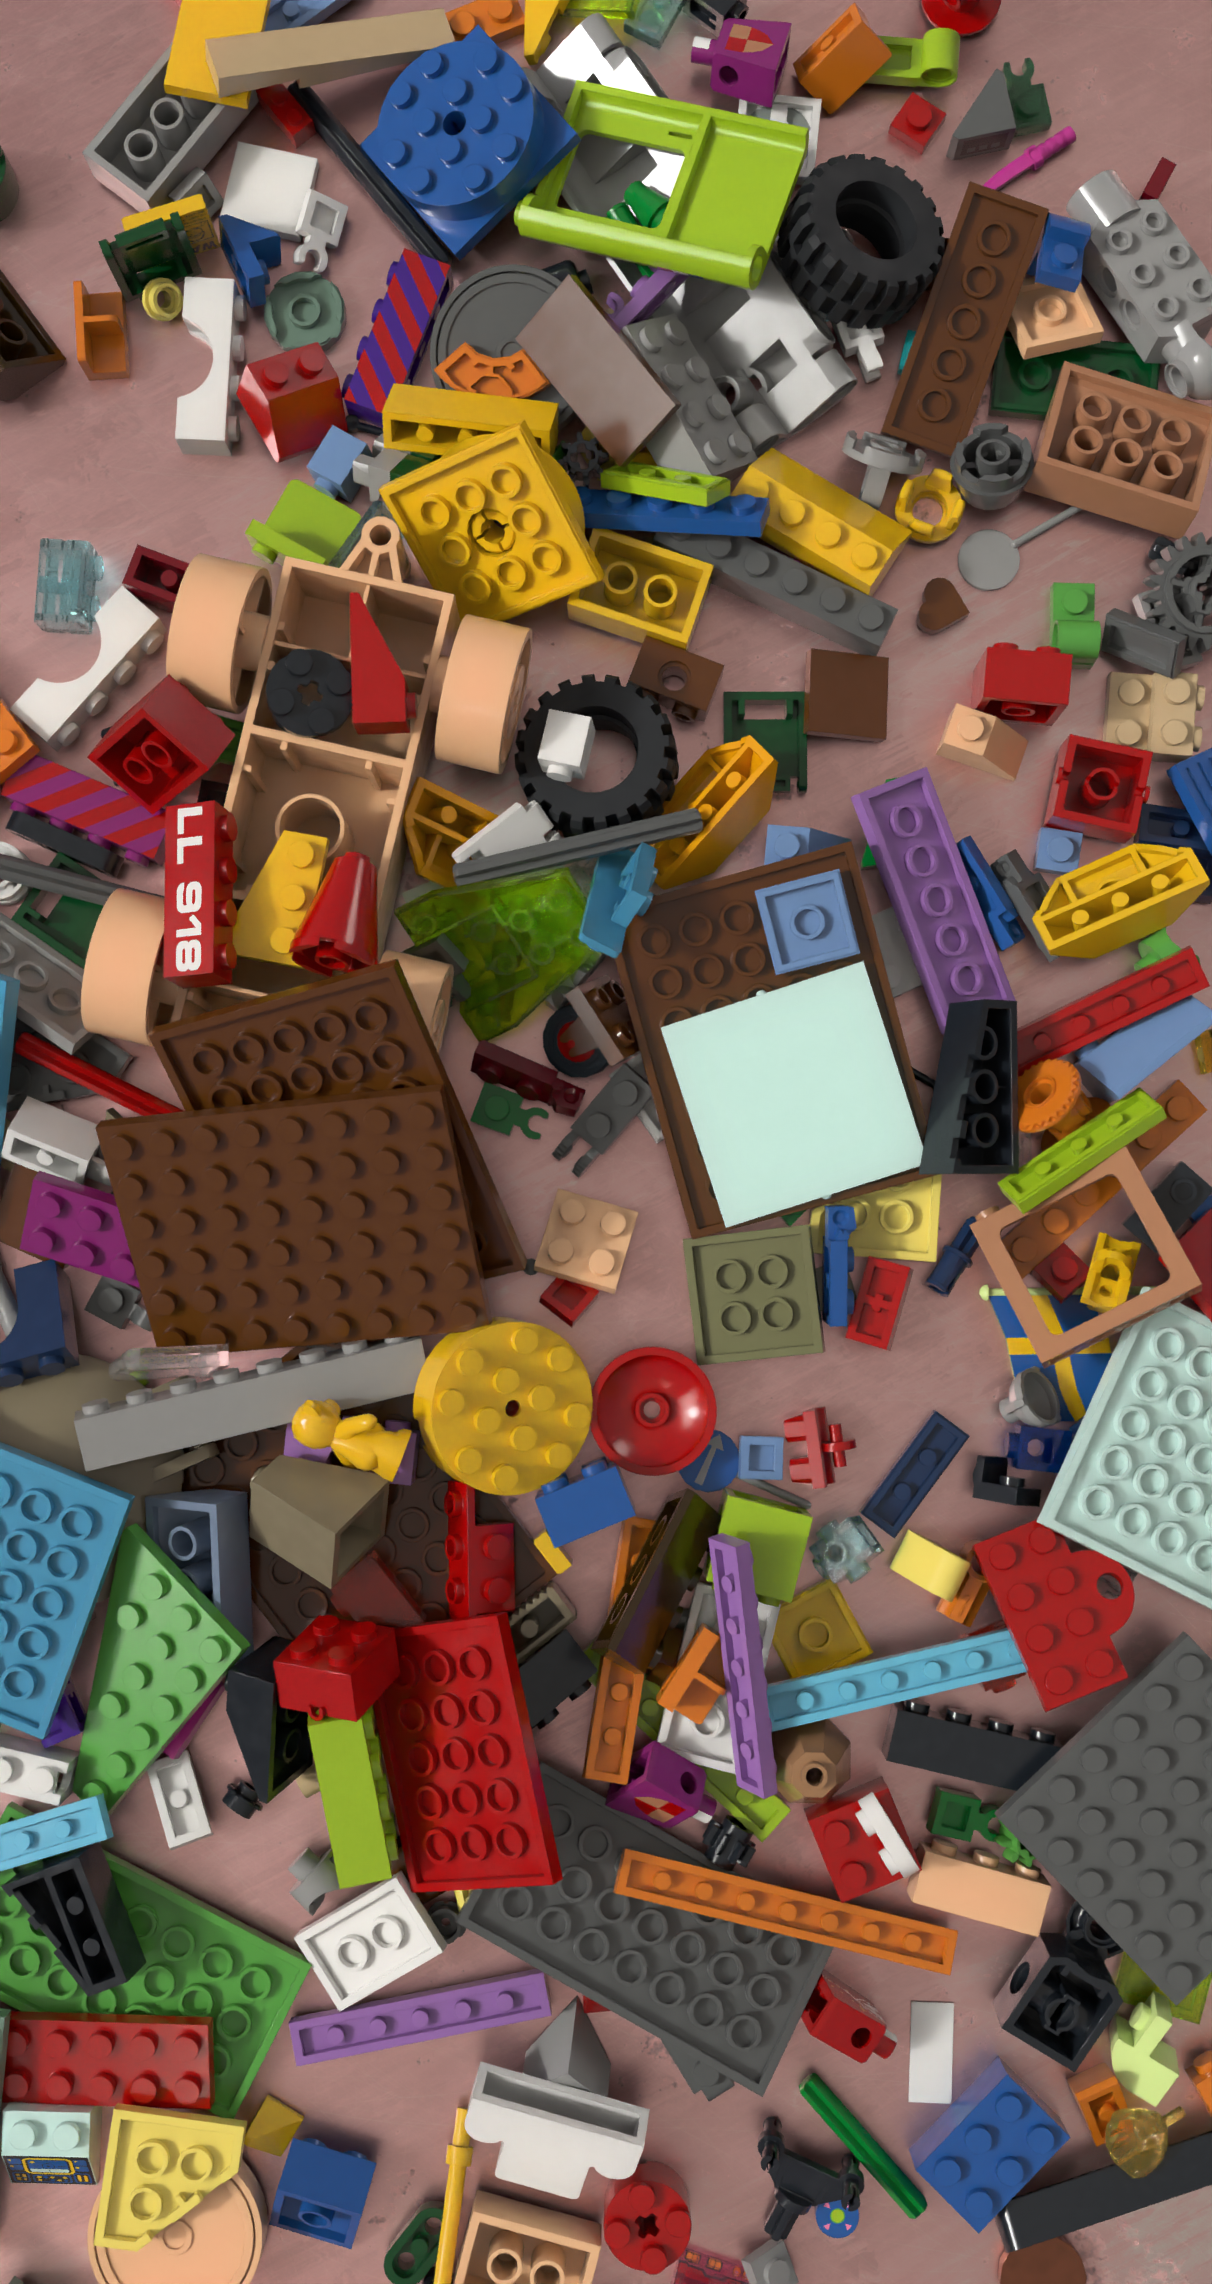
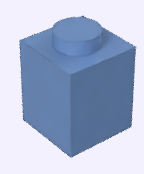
M332 425L306 466L315 481L314 487L332 499L339 496L351 503L361 487L360 484L353 481V460L360 454L372 457V452L367 443Z

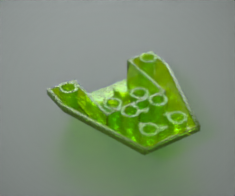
M568 867L435 889L394 909V914L416 947L445 933L469 960L462 974L470 983L472 996L460 1003L459 1013L479 1042L480 1040L488 1041L517 1027L596 952L578 939L587 898Z

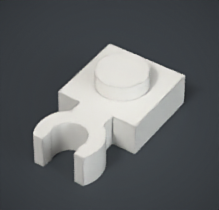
M313 189L306 191L295 232L304 236L305 240L304 244L299 245L294 251V264L300 265L304 263L306 253L309 252L315 258L313 272L318 274L326 269L328 255L325 246L330 249L338 246L349 206Z

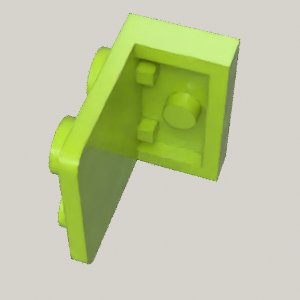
M294 479L288 483L265 525L252 519L245 535L252 547L251 552L269 564L276 562L283 566L285 556L337 568L358 532L362 519L357 511L330 498L306 483Z

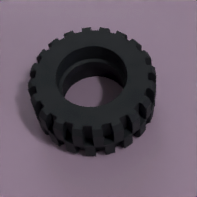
M850 154L847 159L845 155L837 156L815 167L788 206L778 232L779 238L777 240L779 257L783 258L781 261L783 272L786 278L791 277L793 281L791 287L797 296L803 295L809 301L807 306L815 313L818 310L825 313L827 320L835 324L843 321L847 323L848 328L862 329L864 325L867 326V329L882 328L885 324H893L900 320L905 313L910 311L938 274L942 265V257L945 254V239L942 237L944 230L941 217L935 216L936 205L931 197L926 198L922 193L923 186L916 179L912 182L904 175L906 171L896 165L892 168L885 164V159L876 156L871 157L870 160L865 159V154ZM841 227L852 229L863 235L873 244L881 258L870 256L854 246L845 236Z
M594 674L582 675V683L571 685L570 679L558 684L560 691L553 696L549 691L538 698L540 704L538 711L529 708L523 718L526 729L518 730L515 741L519 752L514 754L515 768L519 774L518 780L528 802L533 800L538 802L554 825L551 830L562 831L564 838L661 816L664 813V801H671L675 792L674 780L678 778L679 764L671 723L667 714L661 712L659 702L652 695L643 696L642 687L632 681L628 682L626 687L621 686L620 679L617 676L606 675L604 682L596 681ZM549 709L592 717L595 730H611L629 738L634 744L637 754V760L631 773L617 786L602 792L579 791L568 786L565 782L549 778L546 775L547 772L542 771L537 759Z

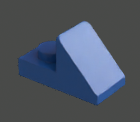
M227 214L218 216L221 248L243 294L246 296L250 308L266 304L265 285L270 284L267 268L281 264V238L279 234Z

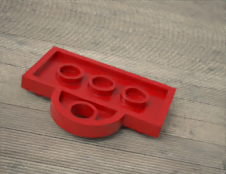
M1037 1519L972 1546V1551L1045 1713L1129 1678L1110 1638L1128 1621L1135 1601L1131 1578L1119 1562L1094 1550H1082L1071 1553L1063 1535L1037 1523ZM1105 1575L1116 1578L1121 1586L1119 1597L1115 1599L1103 1597L1097 1589L1098 1579Z

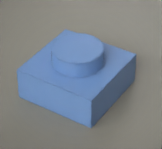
M1041 827L1038 830L1033 871L1064 875L1077 869L1083 833Z
M739 1435L738 1478L783 1480L784 1437Z

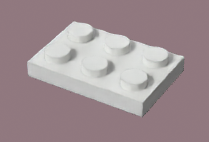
M402 1871L393 1875L392 1879L384 1880L301 1929L294 1937L304 1956L312 1964L311 1967L339 2012L443 1953L448 1945L416 1893L411 1892L410 1883Z

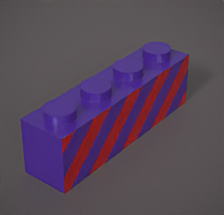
M404 248L399 262L393 261L390 266L386 281L387 286H389L384 300L379 298L374 306L371 318L374 325L369 337L363 336L359 343L356 359L359 361L354 375L349 373L346 376L341 392L348 415H355L358 419L383 428L382 410L393 383L414 384L431 342V335L437 315L449 297L453 286L451 265Z

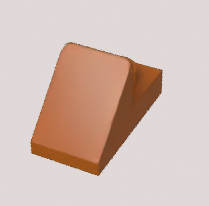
M1100 2063L1067 2079V2083L1082 2112L1096 2147L1136 2129L1120 2085L1106 2063Z

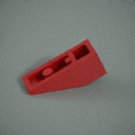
M358 592L350 593L353 725L358 735L410 733V719H417L418 717L416 692H409L405 677Z

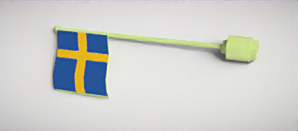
M988 1284L983 1285L980 1288L979 1294L983 1300H990L1006 1339L1014 1378L1021 1371L1033 1366L1038 1367L1040 1372L1051 1382L1057 1393L1060 1404V1416L1062 1417L1061 1421H1078L1085 1415L1112 1356L1109 1339L1106 1338L1044 1369L1003 1289L989 1288ZM1130 1286L1128 1295H1139L1142 1287L1155 1288L1157 1286ZM1080 1287L1062 1304L1046 1288H1027L1046 1326L1054 1335L1062 1334L1099 1315L1098 1312L1089 1310L1087 1304L1080 1303L1084 1287Z

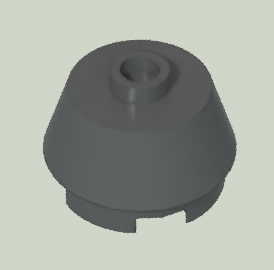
M985 423L975 426L973 434L966 437L961 443L957 442L950 459L951 473L962 497L970 505L983 510H997L1011 504L1032 476L1034 457L1029 440L1026 437L1022 440L1019 436L1008 432V425L1002 423Z

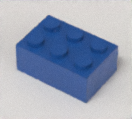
M998 2056L909 2148L915 2170L979 2234L1071 2137L1060 2117Z

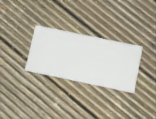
M911 2001L908 2102L951 2104L954 2003Z

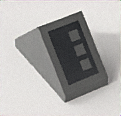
M996 68L953 133L946 155L951 160L1009 149L1016 125L1004 72Z

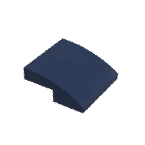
M1143 803L1133 844L1163 845L1179 849V847L1191 848L1210 879V885L1194 902L1211 904L1212 856L1186 809Z

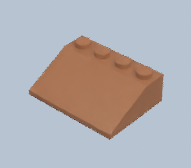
M1064 361L1033 454V474L1024 486L1023 491L1180 539L1188 530L1200 508L1212 458V407L1184 398L1180 399L1159 390Z

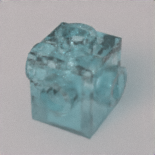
M860 1515L848 1517L840 1524L836 1519L831 1521L815 1534L819 1540L809 1547V1550L815 1557L812 1559L813 1565L826 1580L831 1579L833 1583L848 1580L850 1584L855 1583L869 1573L872 1569L868 1563L885 1551Z

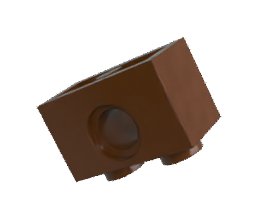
M646 635L628 682L632 681L641 686L643 696L652 695L661 706L672 709L671 713L675 717L686 722H694L695 719L705 722L722 679L724 665ZM670 675H677L684 680L685 686L680 690H669L664 686L663 680Z

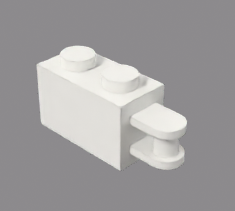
M27 1096L7 1129L1 1157L34 1171L49 1173L82 1185L88 1177L111 1186L95 1129L97 1124Z

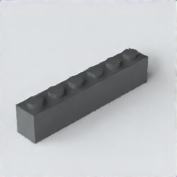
M656 532L653 538V545L714 565L711 584L859 654L877 656L898 609L745 536Z

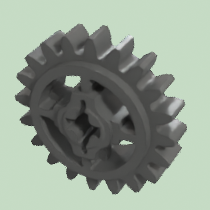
M1200 532L1192 536L1190 541L1184 536L1175 541V548L1169 545L1160 551L1163 559H1156L1149 564L1150 568L1157 575H1150L1143 579V583L1148 587H1152L1153 592L1141 597V600L1154 604V608L1145 614L1146 618L1158 617L1160 622L1157 625L1187 636L1185 652L1193 649L1196 645L1198 652L1204 653L1209 651L1212 645V626H1202L1204 617L1212 612V537L1206 542L1204 534ZM1189 561H1199L1198 569L1193 571L1190 577L1184 579L1176 577L1183 564ZM1176 603L1180 606L1181 612L1177 608Z

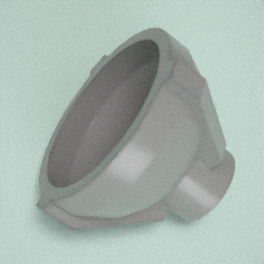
M1036 1366L1019 1372L1011 1382L1009 1397L1001 1400L999 1403L1000 1412L1009 1423L1021 1420L1023 1423L1033 1427H1047L1059 1423L1062 1418L1060 1416V1404L1057 1393L1048 1378Z

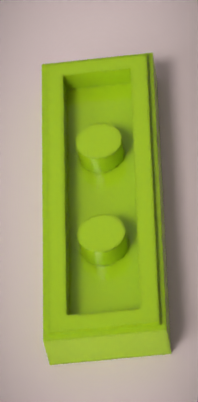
M631 461L626 467H619L616 464L600 473L601 488L708 507L730 495V480L725 477Z

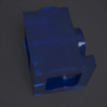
M1015 1424L1014 1433L1007 1432L1004 1455L1006 1458H1012L1011 1466L1017 1469L1059 1473L1071 1446L1072 1431L1064 1428L1033 1427ZM1033 1439H1037L1041 1444L1040 1451L1035 1455H1031L1028 1452V1443Z

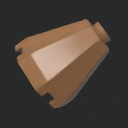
M830 1719L771 1732L774 1759L777 1765V1789L789 1803H826L850 1779L851 1742Z

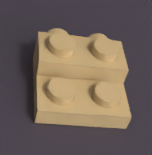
M1111 671L1107 676L1103 741L1153 752L1152 761L1179 763L1192 757L1193 752L1199 751L1202 742V727L1195 726V712L1201 711L1203 708L1205 687L1197 685L1198 674L1181 672L1174 679H1171L1156 672L1153 675Z

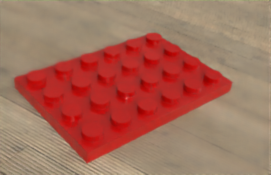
M507 1612L391 1627L395 1629L400 1675L374 1702L373 1706L411 1892L554 1885L563 1879Z

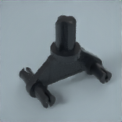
M774 2116L766 2118L763 2123L764 2130L758 2138L757 2147L762 2157L761 2168L764 2171L767 2168L775 2186L774 2196L776 2202L764 2223V2231L770 2234L771 2239L774 2241L787 2239L798 2216L807 2214L811 2206L841 2200L842 2207L846 2210L848 2206V2211L850 2212L856 2211L860 2207V2195L864 2190V2175L859 2170L860 2161L856 2156L853 2160L852 2153L844 2155L841 2161L842 2169L838 2173L785 2148V2139L781 2133V2121L777 2118L774 2125Z

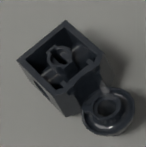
M1077 1901L1071 1905L1068 1912L1064 1932L1040 1933L993 2000L1002 2029L1073 2072L1078 2069L1123 2003L1105 1964V1960L1122 1953L1124 1950L1099 1924H1092L1094 1919Z

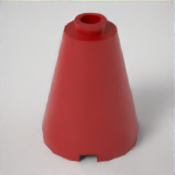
M346 852L344 856H338L334 859L290 943L289 953L293 952L291 959L296 964L306 970L327 977H332L333 970L348 973L378 964L377 868L370 863L371 860L368 856L358 852Z

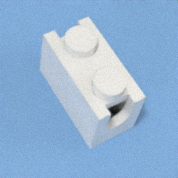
M0 1733V1792L59 1806L72 1793L79 1751L54 1745L44 1749L41 1742ZM60 1772L63 1773L61 1783L57 1782Z

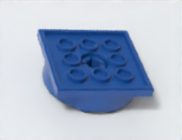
M477 25L462 41L450 42L425 51L403 70L388 90L380 111L377 128L360 144V147L461 261L582 140L576 131L530 82L519 64L508 53L500 49L486 32Z

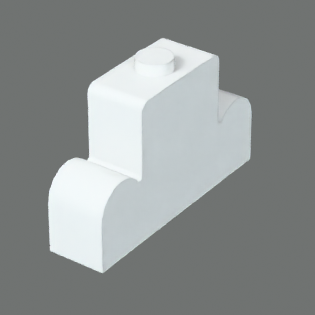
M480 2062L465 2118V2130L473 2139L480 2142L497 2143L502 2141L495 2170L497 2178L569 2199H577L580 2196L590 2167H594L599 2174L610 2179H626L633 2175L644 2149L650 2109Z

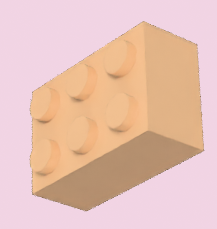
M476 2190L453 2284H592L601 2250L602 2224Z

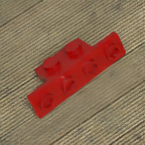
M458 1480L448 1481V1492L444 1497V1508L448 1515V1536L445 1539V1553L449 1559V1579L446 1582L445 1593L449 1602L450 1619L477 1616V1614L515 1610L514 1523L475 1524V1488Z

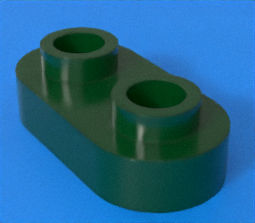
M428 2201L422 2204L388 2246L384 2259V2271L387 2278L393 2284H418L437 2261L441 2226L432 2228L428 2225L427 2220L438 2218L442 2223L443 2202ZM409 2252L415 2259L411 2262H404L400 2258V2254Z

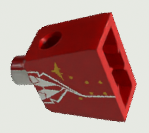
M823 1969L801 2015V2019L809 2034L859 2063L867 2062L872 2052L883 2059H887L896 2047L897 2036L887 2030L886 2023L870 2000Z

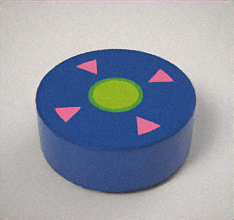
M841 2200L815 2206L817 2224L820 2230L827 2236L843 2238L850 2235L856 2229L859 2222L858 2209L850 2212L847 2206L845 2210L842 2207Z

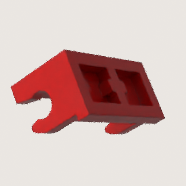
M869 1256L845 1338L891 1351L914 1270L907 1266Z

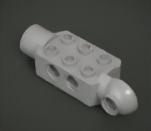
M1115 170L1103 171L1084 183L1073 194L1066 206V211L1072 219L1089 223L1091 226V237L1084 248L1082 274L1143 362L1168 363L1164 369V377L1167 386L1174 396L1180 399L1189 396L1196 400H1212V346L1204 340L1212 327V276L1158 199L1135 200Z

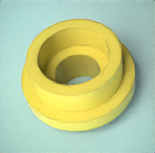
M158 277L146 284L142 294V303L145 311L151 318L158 321H170L180 313L183 307V296L179 287L172 280ZM159 292H162L164 295V303L161 307L157 303Z

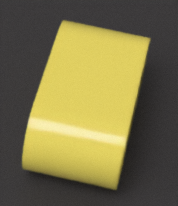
M908 1529L889 1568L925 1590L949 1602H953L971 1563L939 1544Z

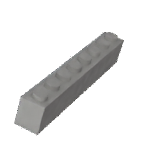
M421 1337L387 1338L367 1342V1339L343 1342L341 1344L342 1349L325 1353L324 1348H313L299 1353L300 1359L282 1363V1358H271L258 1362L256 1364L257 1369L239 1373L238 1368L224 1369L215 1372L213 1379L196 1383L195 1378L178 1380L169 1384V1390L153 1393L151 1388L135 1390L126 1394V1400L110 1404L106 1398L89 1401L82 1405V1410L75 1412L74 1425L85 1471L96 1470L291 1423L298 1407L307 1400L324 1402L329 1398L336 1401L341 1410L414 1393L419 1373L426 1361Z

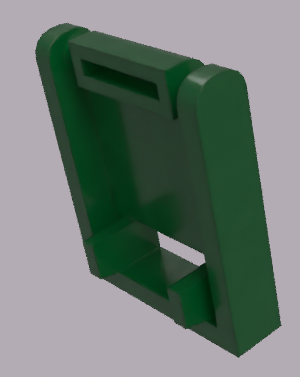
M178 211L171 213V220L166 222L161 217L114 235L116 241L111 243L107 239L98 241L104 258L126 302L138 298L142 300L146 284L154 278H168L177 284L184 281L185 277H195L203 274Z
M805 691L723 692V744L741 741V738L751 735L778 761L773 793H790V778H797L796 786L798 793H807V734H803ZM745 705H784L785 719H744Z
M61 852L57 853L49 865L50 867L99 879ZM33 888L11 920L84 969L91 938L104 906L63 895L46 918L35 910L49 891Z

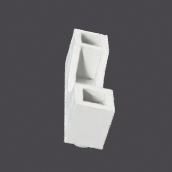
M185 277L182 317L190 335L202 340L213 350V363L208 377L200 387L187 395L177 398L175 439L183 454L232 456L233 441L238 442L240 438L239 416H234L235 401H240L236 395L241 381V376L237 375V362L243 361L245 355L244 337L239 335L240 321H246L247 318L246 296L240 295L235 279Z
M123 586L94 615L101 633V649L92 668L78 679L64 683H54L37 678L10 708L20 720L56 751L62 746L66 747L75 741L81 732L80 726L90 715H97L104 709L109 700L108 695L118 684L123 685L127 683L136 672L137 667L135 665L146 653L148 655L154 653L164 640V634L167 629L160 618Z

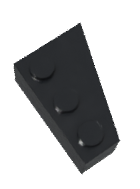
M100 1842L68 1851L24 1868L1 1886L9 1897L14 1894L29 1913L30 1917L27 1920L34 1929L37 1930L40 1927L57 1949L53 1953L88 1997L128 1982L145 1965L146 1959Z

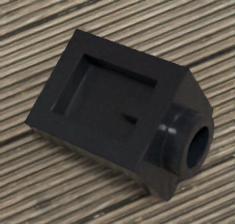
M747 0L683 1V13L717 38L724 20L728 18L745 19L749 7L746 5Z
M978 1455L976 1467L973 1471V1498L1015 1506L1040 1507L1041 1489L1025 1487V1478L1006 1476L1008 1459L1006 1457Z

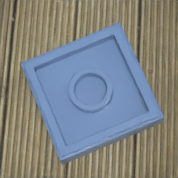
M839 869L755 891L776 975L860 954Z

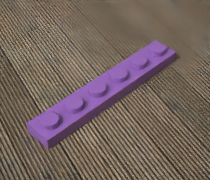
M720 1533L708 1539L725 1686L727 1689L726 1695L737 1786L766 1799L778 1793L776 1780L777 1765L773 1753L772 1722L769 1717L767 1700L768 1684L764 1673L763 1641L759 1629L758 1597L755 1593L752 1567L754 1559L750 1549V1542Z
M532 1969L351 2005L340 2012L336 2008L291 2017L289 2028L297 2067L552 2016V2008L545 1973L539 1969Z

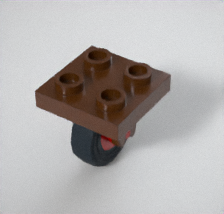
M609 975L578 985L565 994L570 1004L556 1010L547 1020L543 1031V1048L548 1060L559 1072L570 1077L587 1078L603 1071L608 1065L613 1067L640 1053L629 1009L625 1002L626 998L623 988L618 982L611 980Z

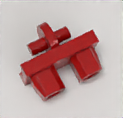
M824 1406L803 1411V1414L783 1422L787 1442L806 1441L808 1456L790 1459L791 1481L812 1483L813 1489L826 1488L828 1484L835 1483L834 1467L847 1466L845 1450L857 1447L855 1438L843 1439L841 1423L828 1425L826 1408Z

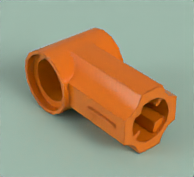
M974 1539L965 1543L960 1550L959 1556L971 1563L974 1556L972 1546L985 1540ZM971 1564L953 1602L941 1598L936 1610L962 1625L971 1627L990 1589L982 1571H974Z

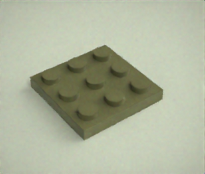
M810 1224L704 1236L693 1240L692 1238L683 1239L697 1365L825 1352Z

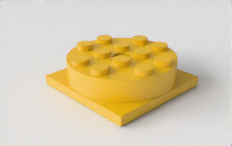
M525 419L494 434H483L465 439L451 447L440 459L385 483L378 490L433 590L455 595L461 622L466 614L503 622L602 581L605 576L584 535L585 517L583 506L573 481L564 468L550 454L538 446ZM493 520H497L501 523V525H507L504 529L500 528L494 523Z

